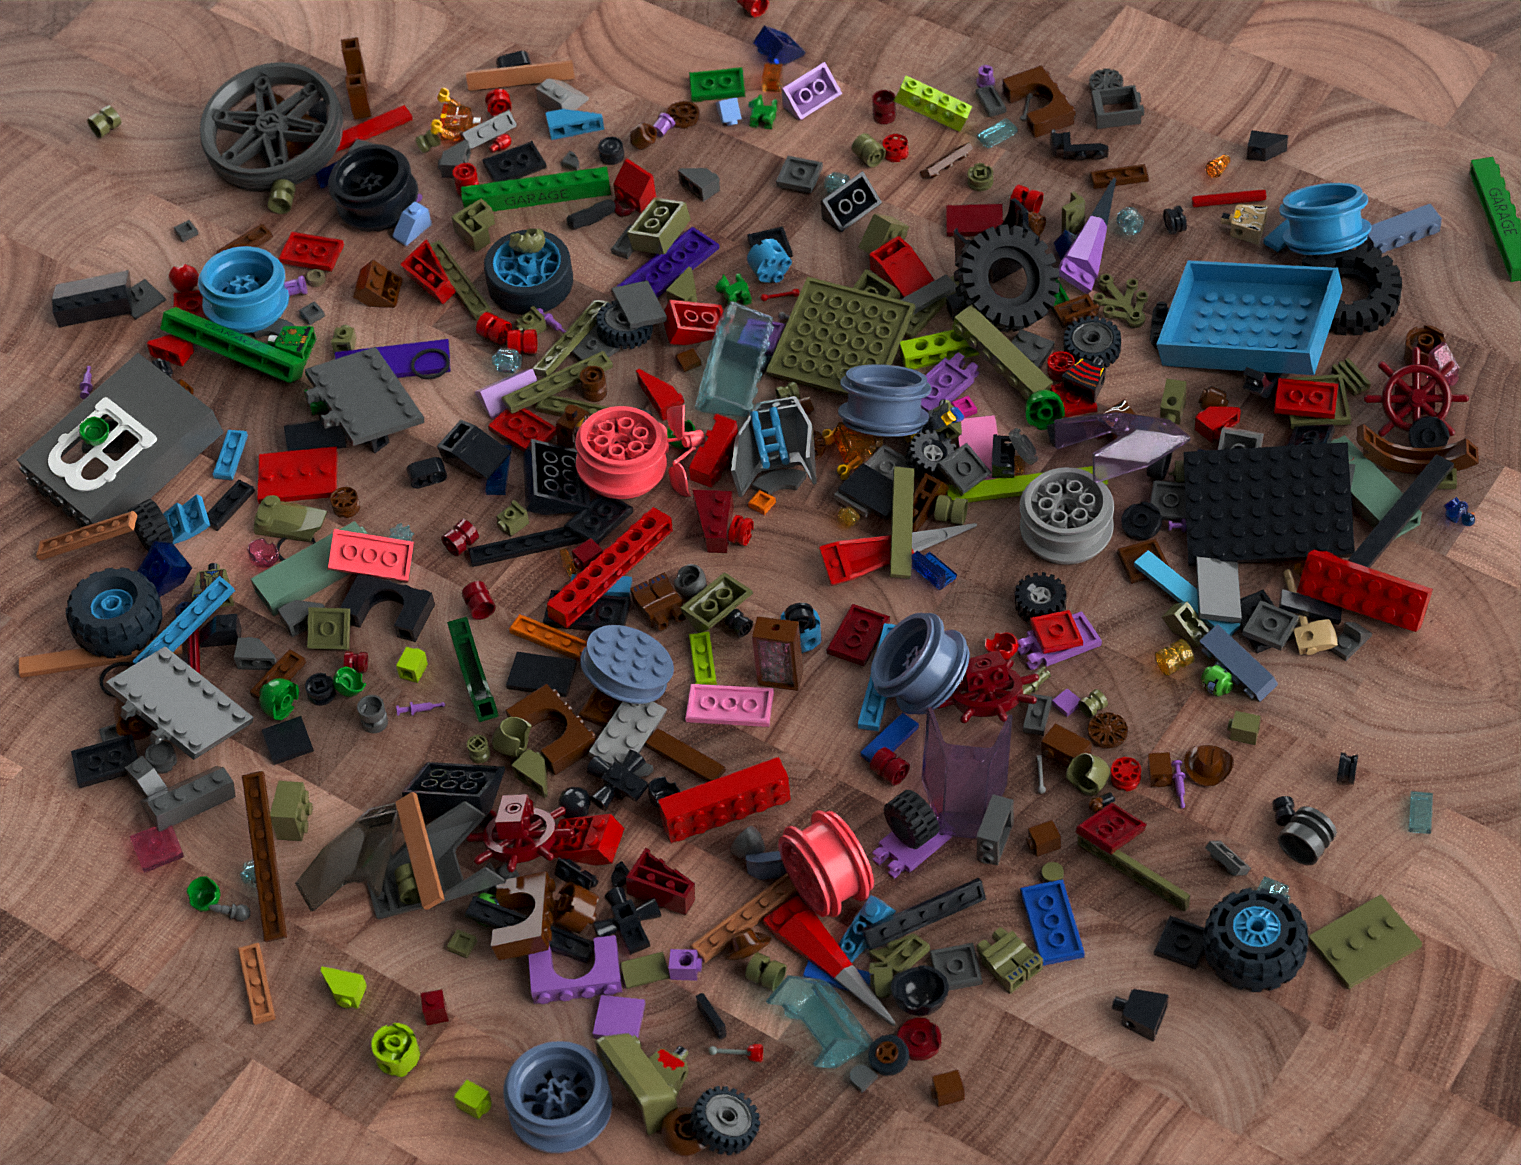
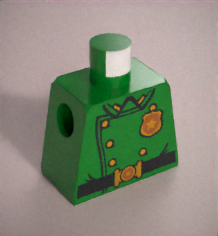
M284 326L279 336H269L268 345L306 360V365L317 338L313 326Z

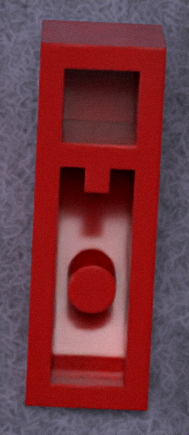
M641 369L636 370L638 384L662 421L667 419V410L670 407L680 406L685 403L680 392L677 393L673 386Z

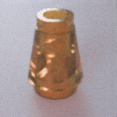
M1223 154L1209 161L1205 168L1207 175L1212 178L1220 177L1231 162L1230 157Z

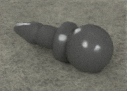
M220 904L208 906L210 910L216 913L230 914V919L235 918L241 922L246 921L251 913L249 907L244 904L237 906L232 904V907Z

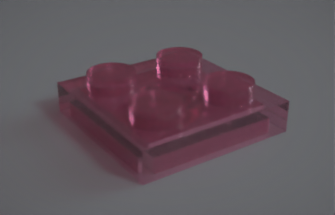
M172 824L160 832L154 826L130 836L144 873L184 857Z

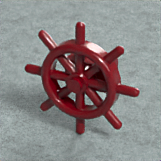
M1419 347L1412 349V365L1402 367L1396 372L1384 361H1380L1378 367L1389 377L1383 387L1382 395H1366L1364 397L1366 403H1382L1383 411L1389 420L1378 431V435L1384 437L1394 426L1402 431L1409 432L1412 424L1403 421L1402 418L1405 415H1410V411H1412L1413 422L1420 418L1421 415L1435 416L1448 427L1449 436H1454L1455 430L1444 420L1450 410L1451 402L1469 401L1467 394H1451L1449 384L1444 378L1455 366L1454 361H1448L1439 371L1432 367L1421 365ZM1412 374V386H1409L1401 377ZM1420 374L1431 378L1424 386H1420ZM1436 384H1438L1442 394H1435ZM1435 402H1442L1441 408L1437 413L1435 411Z
M999 650L969 658L967 670L960 684L952 693V697H949L937 709L954 705L963 713L960 717V721L963 724L967 723L972 716H998L1000 721L1005 722L1008 718L1006 712L1016 707L1019 702L1035 704L1037 702L1035 696L1023 694V685L1037 682L1039 675L1034 673L1020 677L1016 671L1011 669L1014 665L1013 660L1008 659L1005 661Z
M528 794L503 795L498 814L493 810L488 813L487 816L491 821L485 827L484 832L470 833L466 837L468 842L484 841L486 851L477 855L474 858V863L479 865L492 857L497 861L508 863L507 871L512 873L515 871L517 863L528 862L540 856L547 861H552L554 855L549 850L554 845L556 838L573 837L575 831L571 828L556 829L554 820L564 815L566 809L561 806L548 813L542 809L534 808L533 801L529 799ZM543 826L546 828V830H538Z

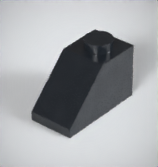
M1251 130L1247 146V159L1267 161L1286 152L1289 135Z
M216 615L201 628L200 648L237 645L238 637L241 638L242 632L238 615Z

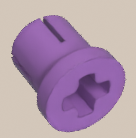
M989 65L981 66L978 69L977 86L979 88L988 85L994 86L995 79L992 67Z
M661 113L653 125L657 131V136L663 137L669 129L674 127L675 122L668 114Z
M303 276L284 282L289 296L308 293Z

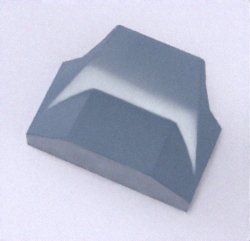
M779 851L746 855L748 874L759 880L781 878L787 873Z

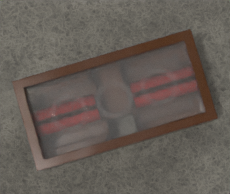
M757 616L752 634L758 686L799 691L804 671L799 622Z

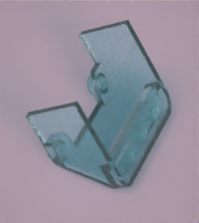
M788 975L766 1000L768 1004L782 1005L784 1013L789 1018L803 1020L824 1048L820 1052V1056L813 1063L815 1067L838 1068L866 1051L873 1043L870 1035L834 988L822 979Z

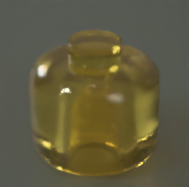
M852 507L842 508L838 512L837 521L845 529H850L860 519V515Z

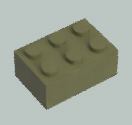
M653 198L627 232L632 249L665 255L691 220L686 202Z

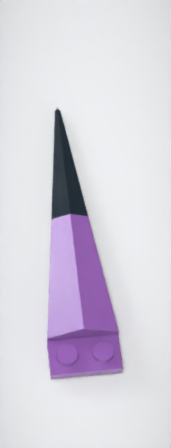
M1116 177L1111 180L1094 211L1059 265L1060 277L1085 294L1092 291L1095 279L1098 277Z

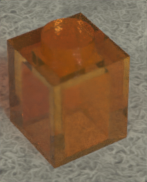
M765 63L762 74L763 91L781 92L783 65Z

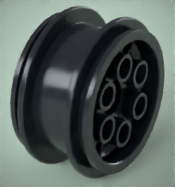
M381 144L361 146L345 154L335 164L328 182L329 193L336 203L340 218L349 226L367 232L382 231L397 225L402 212L417 201L419 191L417 181L411 174V166L405 155L392 147Z

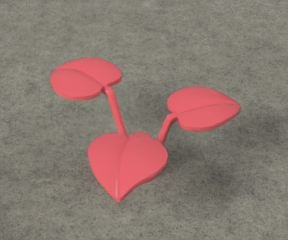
M685 405L670 407L667 410L668 425L674 431L676 438H667L665 454L669 451L668 442L682 441V445L685 448H689L688 451L673 462V467L669 468V479L673 489L678 494L689 497L691 495L688 490L686 472L684 467L678 462L691 452L696 451L697 446L704 445L705 435L700 429L685 432ZM659 423L663 427L667 436L666 427L662 423Z

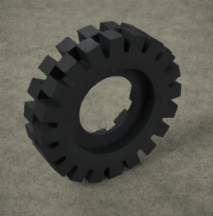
M999 225L995 229L991 227L984 230L961 250L962 254L956 260L955 266L959 268L954 272V281L959 282V285L955 287L957 297L963 296L965 299L961 305L966 309L972 304L991 324L998 327L1000 332H1008L1011 329L1013 332L1031 326L1049 312L1048 309L1053 307L1056 301L1054 295L1059 293L1060 284L1056 283L1055 280L1060 277L1059 268L1052 267V264L1056 262L1053 253L1047 255L1045 253V250L1048 248L1043 240L1037 243L1035 241L1037 235L1031 231L1024 234L1023 227L1014 225L1009 229L1008 225ZM1010 258L1023 267L1027 277V284L1020 296L1004 298L995 293L991 288L988 272L992 263L997 259Z
M1361 244L1356 247V250L1349 249L1332 254L1312 255V257L1307 255L1302 260V265L1299 266L1338 268L1339 275L1350 274L1358 276L1369 286V294L1366 299L1353 301L1351 305L1339 300L1328 333L1331 332L1334 326H1337L1336 335L1346 336L1347 328H1351L1353 336L1363 335L1364 327L1371 333L1378 330V324L1384 327L1390 322V316L1394 317L1397 313L1402 291V277H1400L1398 266H1393V260L1388 255L1381 258V250L1373 247L1367 253L1368 245Z

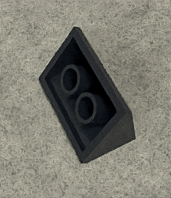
M863 171L821 200L822 220L838 232L844 231L882 203Z
M321 419L284 425L287 451L327 447L347 448L346 435L340 426L335 425L325 429Z

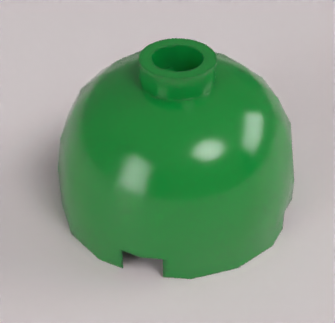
M1036 391L1026 401V419L1031 426L1033 425L1039 430H1047V424L1059 423L1062 417L1065 416L1064 404L1059 395L1053 391Z
M276 678L263 685L259 692V703L262 711L275 720L281 721L288 717L294 709V706H292L294 699L298 700L299 697L298 685L284 678Z

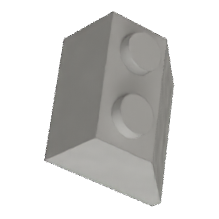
M548 78L536 88L538 104L549 111L560 109L576 110L589 100V97L567 83Z
M1223 427L1218 450L1262 447L1264 434Z

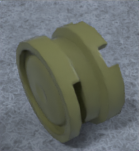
M977 163L974 167L970 166L968 169V185L971 189L985 191L992 187L994 181L993 169L989 165L985 166L984 163Z

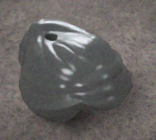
M688 564L681 567L677 578L674 579L676 591L683 596L693 598L707 587L704 571L696 564Z
M749 826L735 838L729 849L731 855H735L739 859H746V855L763 853L765 845L761 833L755 827Z

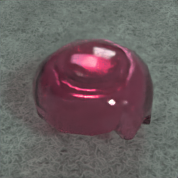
M264 538L253 540L247 549L250 562L260 568L271 567L279 559L280 553L274 542L268 544Z

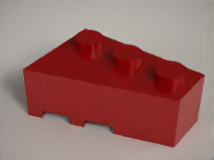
M427 239L400 264L410 279L442 305L456 293Z
M715 414L713 418L715 424L711 431L707 430L705 436L708 438L703 447L699 446L689 466L690 480L712 488L715 482L719 481L724 468L729 466L733 457L735 437L738 434L737 421L719 414Z

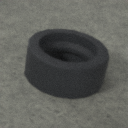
M1161 440L1154 442L1147 463L1146 474L1148 477L1159 480L1165 478L1172 459V443Z

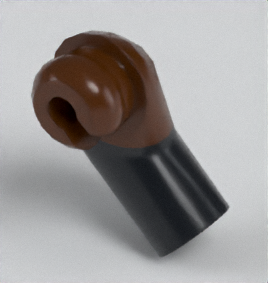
M1109 792L1100 797L1092 798L1088 803V807L1094 813H1097L1103 807L1115 802V798Z

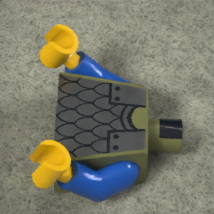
M943 399L939 402L938 407L927 412L929 414V421L923 425L921 430L923 434L925 430H929L930 433L935 430L938 435H941V433L945 434L944 438L953 439L962 435L961 421L964 420V415L959 408L952 406L950 401ZM918 433L904 436L907 443L911 442Z

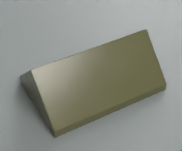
M724 572L681 607V611L697 633H701L712 628L750 597L753 591Z

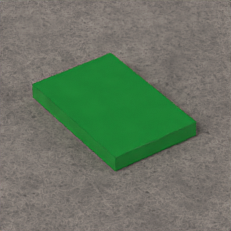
M743 67L689 73L692 102L745 97Z

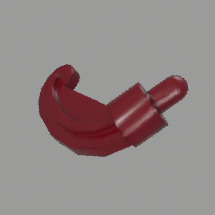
M614 199L616 205L615 213L618 216H629L635 211L634 208L623 209L618 204L620 200Z

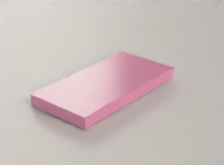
M995 415L965 418L961 421L962 435L958 436L959 448L967 443L992 472L993 434L998 435ZM991 474V475H990L988 478H986L985 480L998 479V478H992V474Z
M691 684L685 717L686 722L769 727L774 690L773 688Z

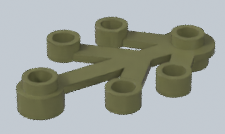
M1107 273L1102 274L1098 278V287L1102 291H1109L1115 300L1105 298V295L1102 293H1096L1093 296V303L1105 306L1103 308L1104 317L1126 320L1132 328L1141 327L1145 322V314L1142 310L1144 304L1148 301V293L1143 290L1137 292V304L1135 309H1133L1130 304L1134 292L1138 289V281L1134 278L1128 279L1126 284L1127 291L1125 296H1123L1113 284V277ZM1115 308L1123 309L1125 312L1115 311Z

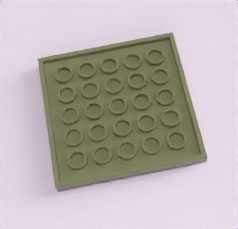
M807 276L766 373L768 376L848 397V392L841 387L840 381L846 376V372L849 369L862 365H892L900 342L915 311V304Z

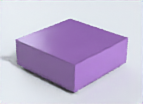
M1066 689L1052 700V705L1068 717L1079 708L1078 701L1081 699L1069 689Z

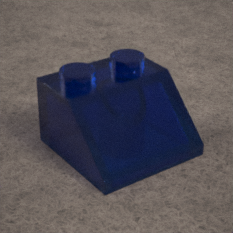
M766 25L762 27L753 41L758 47L757 51L768 57L767 61L773 65L785 66L806 54V51L786 32Z
M154 541L138 572L146 576L149 582L154 584L159 597L182 585L192 570V566L173 543Z

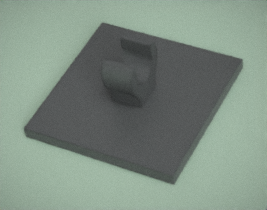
M144 279L131 287L133 313L129 314L134 319H138L166 301V298Z

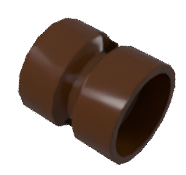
M599 366L585 367L580 373L583 396L587 401L599 402L607 396L605 372Z

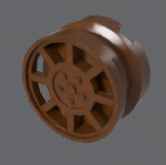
M1033 211L1028 212V226L1040 237L1046 225V218L1042 215L1037 216V213Z
M341 487L331 494L330 501L336 516L350 518L359 512L360 502L358 494L353 488Z

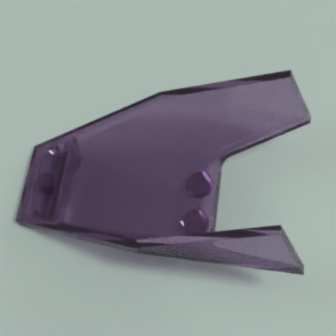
M1112 412L1054 420L1055 448L1057 449L1110 432L1119 437L1092 453L1094 483L1148 467L1191 441V437L1170 419Z
M927 707L923 732L921 780L931 809L937 818L940 835L977 839L976 836L992 795L1002 797L1007 787L1013 715L1008 714V718L994 746L984 748L947 744L943 740L932 707Z

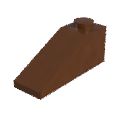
M925 473L913 495L912 532H917L935 511L938 496L946 495L949 489L942 481Z

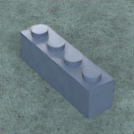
M1427 204L1371 225L1372 229L1363 244L1368 245L1367 250L1369 252L1375 247L1381 250L1382 253H1385L1391 249L1440 232L1442 218L1431 204Z
M1218 624L1199 641L1203 647L1201 649L1203 654L1209 659L1213 657L1217 661L1215 662L1216 665L1232 674V681L1237 686L1241 684L1244 687L1243 691L1251 699L1255 697L1261 702L1278 686L1274 676Z

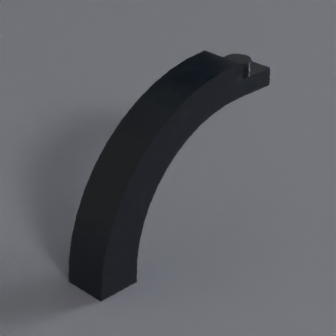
M1246 367L1243 373L1246 379L1243 389L1258 396L1268 398L1277 391L1278 378L1286 379L1289 374L1259 372Z

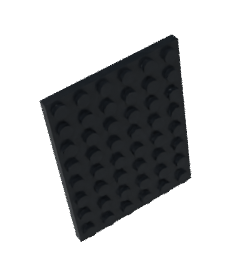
M1348 442L1183 452L1188 566H1196L1197 557L1213 558L1228 562L1257 563L1306 560L1308 553L1312 550L1327 551L1338 558H1350L1355 552Z

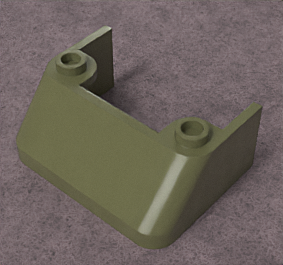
M629 1033L605 1035L596 1039L594 1042L598 1058L603 1063L606 1071L612 1069L641 1109L646 1133L650 1136L662 1128L666 1115L678 1108L675 1098L678 1096L677 1091L672 1084L668 1085L642 1051L640 1048L641 1043L636 1035L631 1036Z

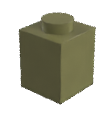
M1235 711L1234 718L1229 719L1227 731H1231L1230 740L1256 745L1261 716Z

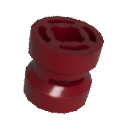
M353 651L345 652L344 667L347 666L359 672H367L369 663L367 652H360L358 654H354Z

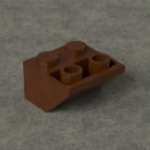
M371 260L360 269L353 298L367 307L394 308L398 301L403 278L375 260Z

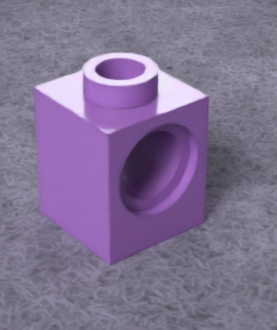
M670 949V979L697 980L698 972L702 971V958H698L697 950Z

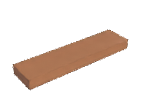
M258 942L240 947L238 952L253 1023L257 1025L275 1020L276 1017L261 946Z

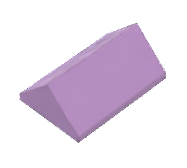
M825 62L781 89L783 108L798 120H802L842 94Z
M525 369L475 391V394L490 418L493 419L506 409L502 402L503 396L538 380L533 369Z

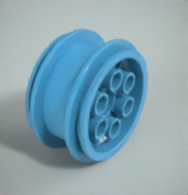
M1348 183L1318 184L1289 193L1284 197L1283 204L1279 207L1280 215L1289 219L1290 228L1283 233V242L1288 245L1291 251L1306 255L1332 254L1361 245L1367 240V235L1372 229L1371 223L1361 217V209L1368 204V196L1363 193L1361 187Z
M247 246L230 248L213 256L204 265L198 278V288L203 296L202 307L206 317L211 322L238 333L256 332L272 325L282 316L289 302V292L284 285L285 270L282 263L266 250Z

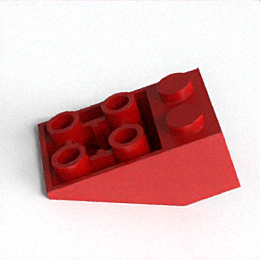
M900 236L895 237L869 254L870 270L897 288L902 298L935 281L912 247Z
M612 814L560 819L557 829L571 828L575 831L573 837L556 838L554 845L549 850L553 853L554 858H570L574 862L594 866L613 863L625 828Z

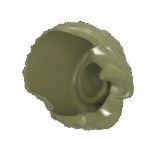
M530 228L527 229L524 236L519 233L511 234L509 247L521 253H537L545 244L544 232L542 229Z

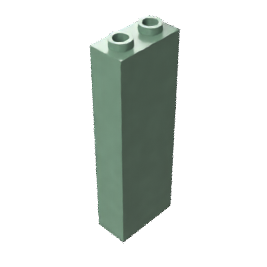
M1343 435L1338 439L1332 440L1330 443L1348 442L1349 464H1355L1351 487L1352 508L1374 529L1403 493ZM1420 510L1415 513L1395 539L1420 525L1422 515Z
M355 521L339 529L367 534L364 527H359ZM333 533L251 578L254 591L273 616L278 615L277 609L294 600L303 601L351 574L327 570Z

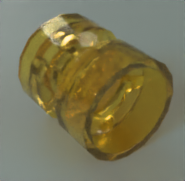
M1183 639L1170 644V648L1164 647L1155 652L1156 663L1166 676L1179 671L1180 667L1184 668L1194 663L1195 660L1190 646Z

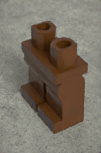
M665 572L649 579V584L647 581H644L630 588L633 603L649 622L651 628L656 627L659 631H663L668 628L669 620L674 618L676 622L680 623L686 619V616L681 611L683 601L673 589Z

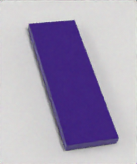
M691 227L674 241L665 255L657 254L618 286L648 280L658 298L666 292L669 286L688 267H691L692 270L715 253L719 249V244L694 227Z
M449 339L376 347L397 378L416 376L412 371L411 362L413 357L422 350L430 348L440 349L448 355L450 360ZM370 348L335 352V359ZM425 353L416 360L414 368L423 375L435 374L445 368L447 360L440 353ZM449 366L446 372H451V366Z

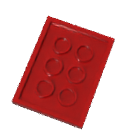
M337 447L259 454L258 503L261 504V501L270 495L277 496L283 502L330 498L331 494L337 489Z

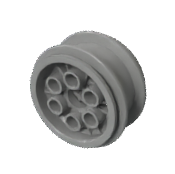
M1065 467L1044 472L1028 484L1020 499V533L1023 541L1036 555L1056 564H1078L1093 558L1108 545L1113 534L1114 500L1112 494L1100 479L1081 469Z

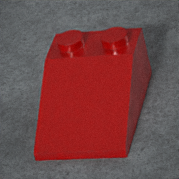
M669 300L664 309L667 321L663 323L670 344L691 345L730 335L721 305Z

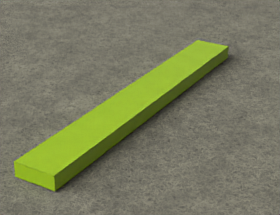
M1105 465L1077 468L1093 474L1105 485L1108 484ZM1043 473L1014 476V478L983 480L962 496L953 485H947L949 487L947 496L952 497V500L955 498L967 499L968 503L1022 496L1028 484Z

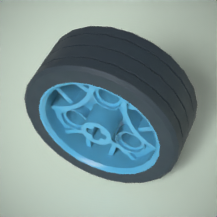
M527 230L511 232L501 237L487 251L484 259L487 288L492 300L502 309L514 314L524 315L531 311V307L534 306L536 309L541 308L543 312H547L557 307L570 293L573 285L570 253L560 238L546 231H543L545 244L537 253H521L509 247L511 234L519 233L524 236Z

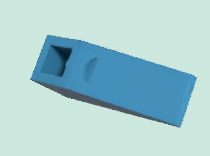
M872 895L869 896L838 943L851 963L867 948L861 929L890 917L896 912L895 909Z

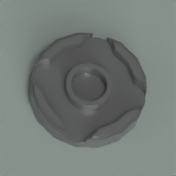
M1015 428L1009 432L1011 443L1021 458L1029 465H1032L1038 461V456H1034L1037 454L1036 449L1030 439L1025 434L1021 435L1019 433L1021 432L1020 429Z

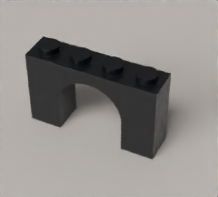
M358 574L340 607L350 608V625L360 628L373 606L383 601H395L403 605V609L394 624L397 638L416 642L435 606L432 592L425 589L412 588L409 585L393 583L390 580H381L371 575Z

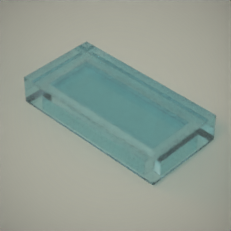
M1005 118L978 133L977 139L989 149L1018 133V128Z
M1411 791L1409 832L1431 834L1433 793Z

